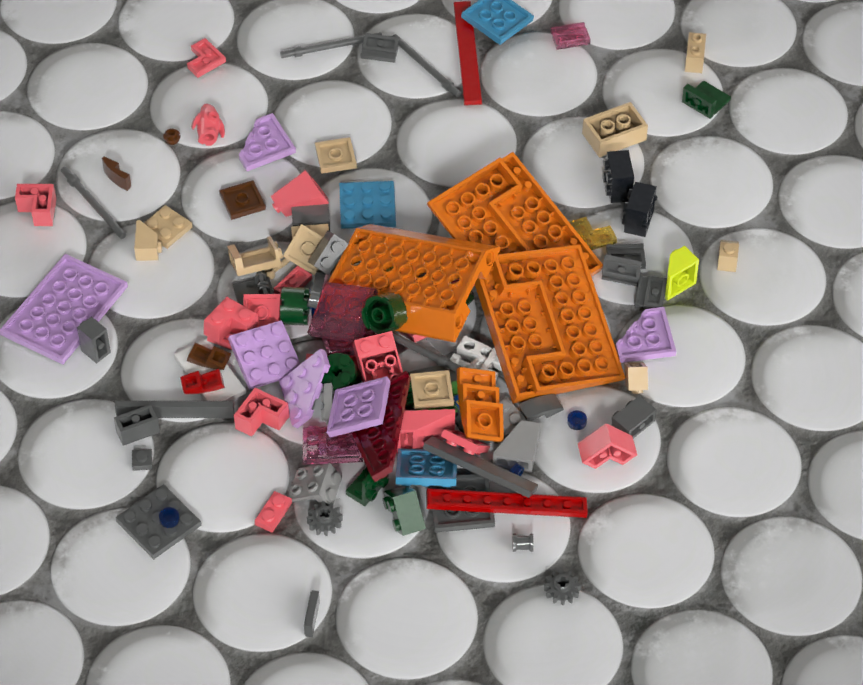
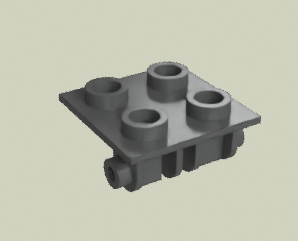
M262 271L256 272L254 280L232 284L237 303L243 305L244 294H274L269 276L266 277Z

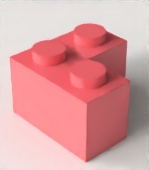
M17 184L15 200L18 212H31L34 226H53L56 205L54 184Z
M226 297L204 319V335L220 343L230 332L237 334L257 328L258 314Z
M254 388L234 414L235 429L249 436H253L262 423L280 430L289 418V406L287 402Z
M607 423L578 443L582 463L595 469L609 459L624 465L637 456L632 435Z

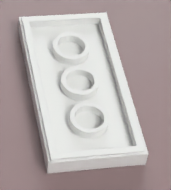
M207 339L198 342V344L211 350L214 347ZM194 345L174 354L175 360L186 375L199 371L202 375L216 370L187 361ZM226 365L224 370H220L225 388L200 393L205 401H232L246 394V389L230 367Z

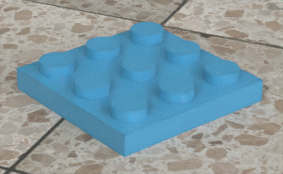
M479 0L463 11L461 18L501 45L531 23L534 15L512 0Z
M394 181L339 183L341 229H353L369 224L396 227Z
M398 449L396 484L402 486L421 485L423 487L431 485L442 487L456 486V464L424 449Z

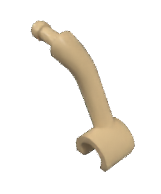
M284 258L281 261V266L264 270L266 277L269 276L270 280L275 278V273L287 265L290 260Z

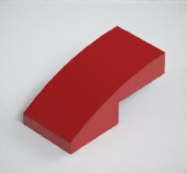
M220 369L202 375L199 371L180 377L184 394L207 393L225 388Z

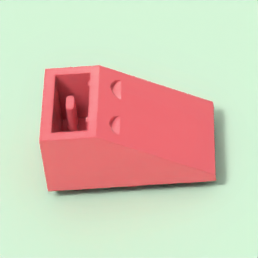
M392 331L354 340L353 348L364 382L386 376L391 380L403 373Z
M455 409L405 410L397 454L398 449H423L424 443L432 436L445 440V438L441 437L443 430H455Z

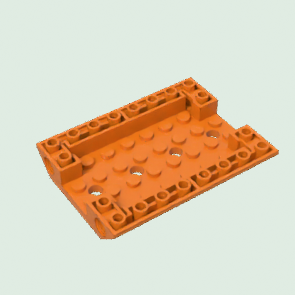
M373 224L358 227L355 229L348 246L344 250L325 287L324 305L326 307L324 308V314L326 313V315L324 316L360 324L361 312L366 304V300L370 297L390 292L399 294L402 297L408 318L401 328L394 331L455 343L470 313L466 300L477 278L486 280L501 248L494 245ZM361 261L359 265L354 266L355 263ZM393 267L391 271L386 272L387 269ZM426 273L425 276L419 278V275ZM459 279L457 283L451 284L452 281Z

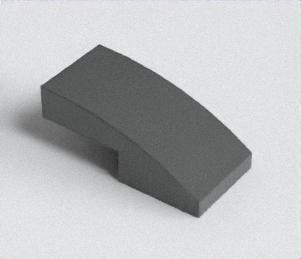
M555 394L535 397L519 404V408L527 421H533L543 415L548 418L564 410Z

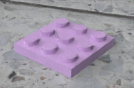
M282 320L228 337L249 390L277 382L300 365Z
M387 376L335 390L326 432L329 437L383 424L391 383Z

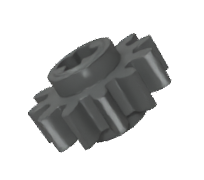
M322 501V506L320 507L314 504V510H308L307 524L310 526V531L316 529V535L324 532V535L328 536V531L335 534V527L341 528V521H343L340 507L333 509L332 502L329 506H326L324 501Z
M563 569L560 570V574L552 571V578L547 576L546 583L544 584V591L547 592L546 598L553 597L554 604L558 600L561 601V605L565 604V600L572 604L573 597L578 598L579 591L581 590L578 576L572 578V571L564 574Z

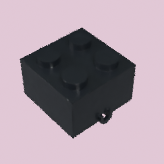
M629 150L607 152L606 159L603 160L605 171L602 172L603 182L607 183L605 185L606 196H609L610 203L628 202L629 189L634 187V173Z
M635 182L633 189H629L627 197L629 201H625L623 212L626 213L622 219V224L625 225L624 233L646 237L654 213L655 201L658 199L656 195L657 186Z

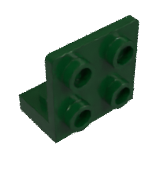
M702 81L696 88L690 84L683 87L682 103L709 119L731 100V96L706 81Z
M366 467L347 488L346 495L366 506L370 501H374L381 488L387 486L390 479L389 474L375 482Z

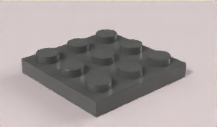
M478 474L457 476L456 486H429V489L491 492L489 479ZM432 509L435 533L495 527L494 513Z
M164 484L116 517V522L153 560L202 526L201 521Z

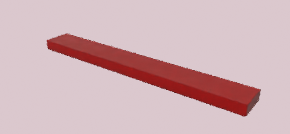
M471 1L454 2L464 106L482 105L474 27L461 18L462 12L471 6Z
M429 488L426 491L427 509L587 518L588 515L587 497L533 494L528 498L518 493Z

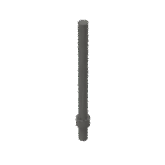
M365 35L306 47L297 46L291 50L280 51L281 58L301 57L302 54L363 43Z
M399 37V46L436 78L446 91H450L456 97L461 96L462 92L454 86L450 79H446Z
M63 167L61 172L67 178V182L79 191L120 239L125 238L126 233L80 183V179L76 174H72L67 167Z
M361 318L360 324L365 326ZM392 332L395 342L437 362L438 366L444 369L447 367L455 372L456 369L462 367L450 361V358L444 355L440 356Z

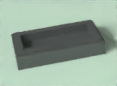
M312 590L310 592L304 621V634L306 637H313L320 604L319 591Z

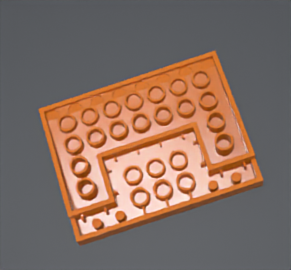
M514 152L502 159L501 157L427 202V206L453 239L499 246L501 248L499 254L581 245L591 277L599 273L603 268L601 261Z
M581 245L499 254L486 280L477 278L475 287L513 404L543 395L566 393L622 381L626 378Z

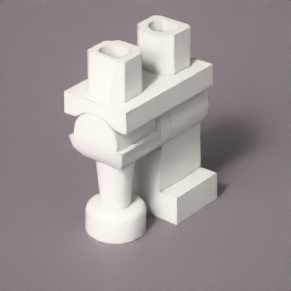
M464 336L459 343L457 354L454 353L450 358V361L463 368L493 371V368L502 371L495 348L492 349L467 336ZM494 371L495 379L497 381L499 373Z

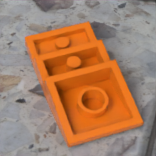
M459 367L456 369L457 390L465 437L468 439L503 442V404L499 403V388L496 387L495 372Z

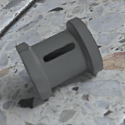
M513 533V552H516V550H529L533 552V534L517 536L516 533Z

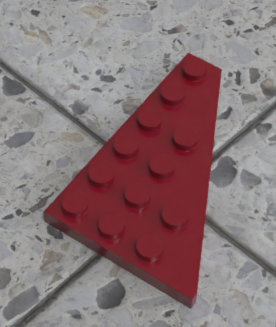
M407 371L390 380L383 424L351 432L369 473L375 482L393 472L411 380Z

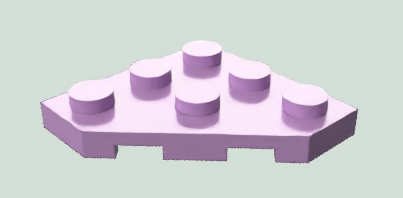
M271 113L256 119L254 128L249 133L245 146L239 154V160L246 171H250L296 153V148L274 114Z
M664 307L645 309L637 322H634L626 331L625 336L618 340L615 348L620 363L676 356V348Z
M321 348L279 380L284 400L289 406L291 424L297 429L312 418L314 401L319 398L324 385L321 383L324 373H328L330 368L326 351Z

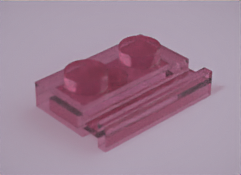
M584 22L551 27L552 38L557 50L590 45L591 39Z

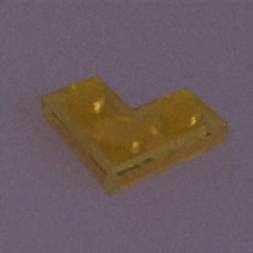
M587 217L569 221L591 250L617 243V237L610 225L593 230Z

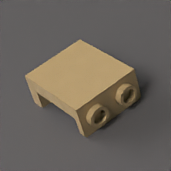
M271 236L267 237L268 247L240 254L234 244L227 246L230 263L237 276L281 266L280 259H283L281 248H278L277 241H273Z

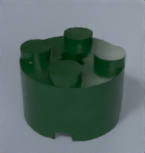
M282 287L280 321L282 320L284 325H308L310 307L307 305L310 297V288Z
M387 292L370 297L366 300L364 308H362L363 323L368 329L374 331L375 334L397 330L408 319L406 306L399 294Z
M333 353L327 356L330 368L328 373H324L322 384L332 383L335 392L337 389L361 383V372L349 355Z

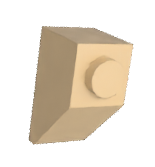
M137 220L134 245L136 261L158 260L159 253H162V242H159L158 234L141 220Z
M720 240L717 270L736 272L739 251L738 241Z
M625 362L626 388L634 394L643 393V390H648V368L644 362Z

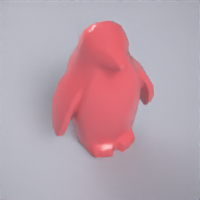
M204 104L201 107L200 113L193 119L191 128L194 130L197 126L198 142L200 144L212 146L217 141L218 133L221 138H224L225 129L214 106Z

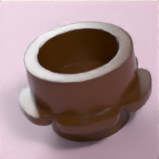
M168 129L163 134V139L167 144L175 145L179 142L181 135H179L180 132L176 129Z

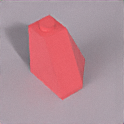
M306 170L270 196L274 201L272 204L274 209L278 213L282 212L286 217L292 215L291 207L329 203V199Z

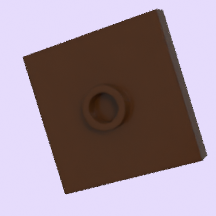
M254 180L219 190V195L231 220L266 210V205Z

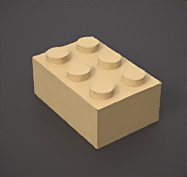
M629 102L583 119L582 134L598 157L607 155L609 151H618L646 141L648 125L633 104Z

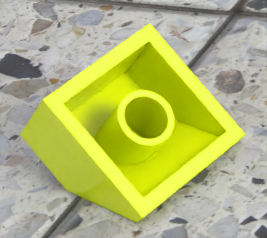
M685 245L675 249L670 254L665 293L667 301L696 284L699 259Z

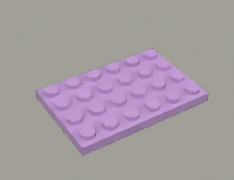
M65 254L0 329V335L58 363L64 364L80 345L77 331L80 323L86 321L91 316L99 322L127 289V282Z

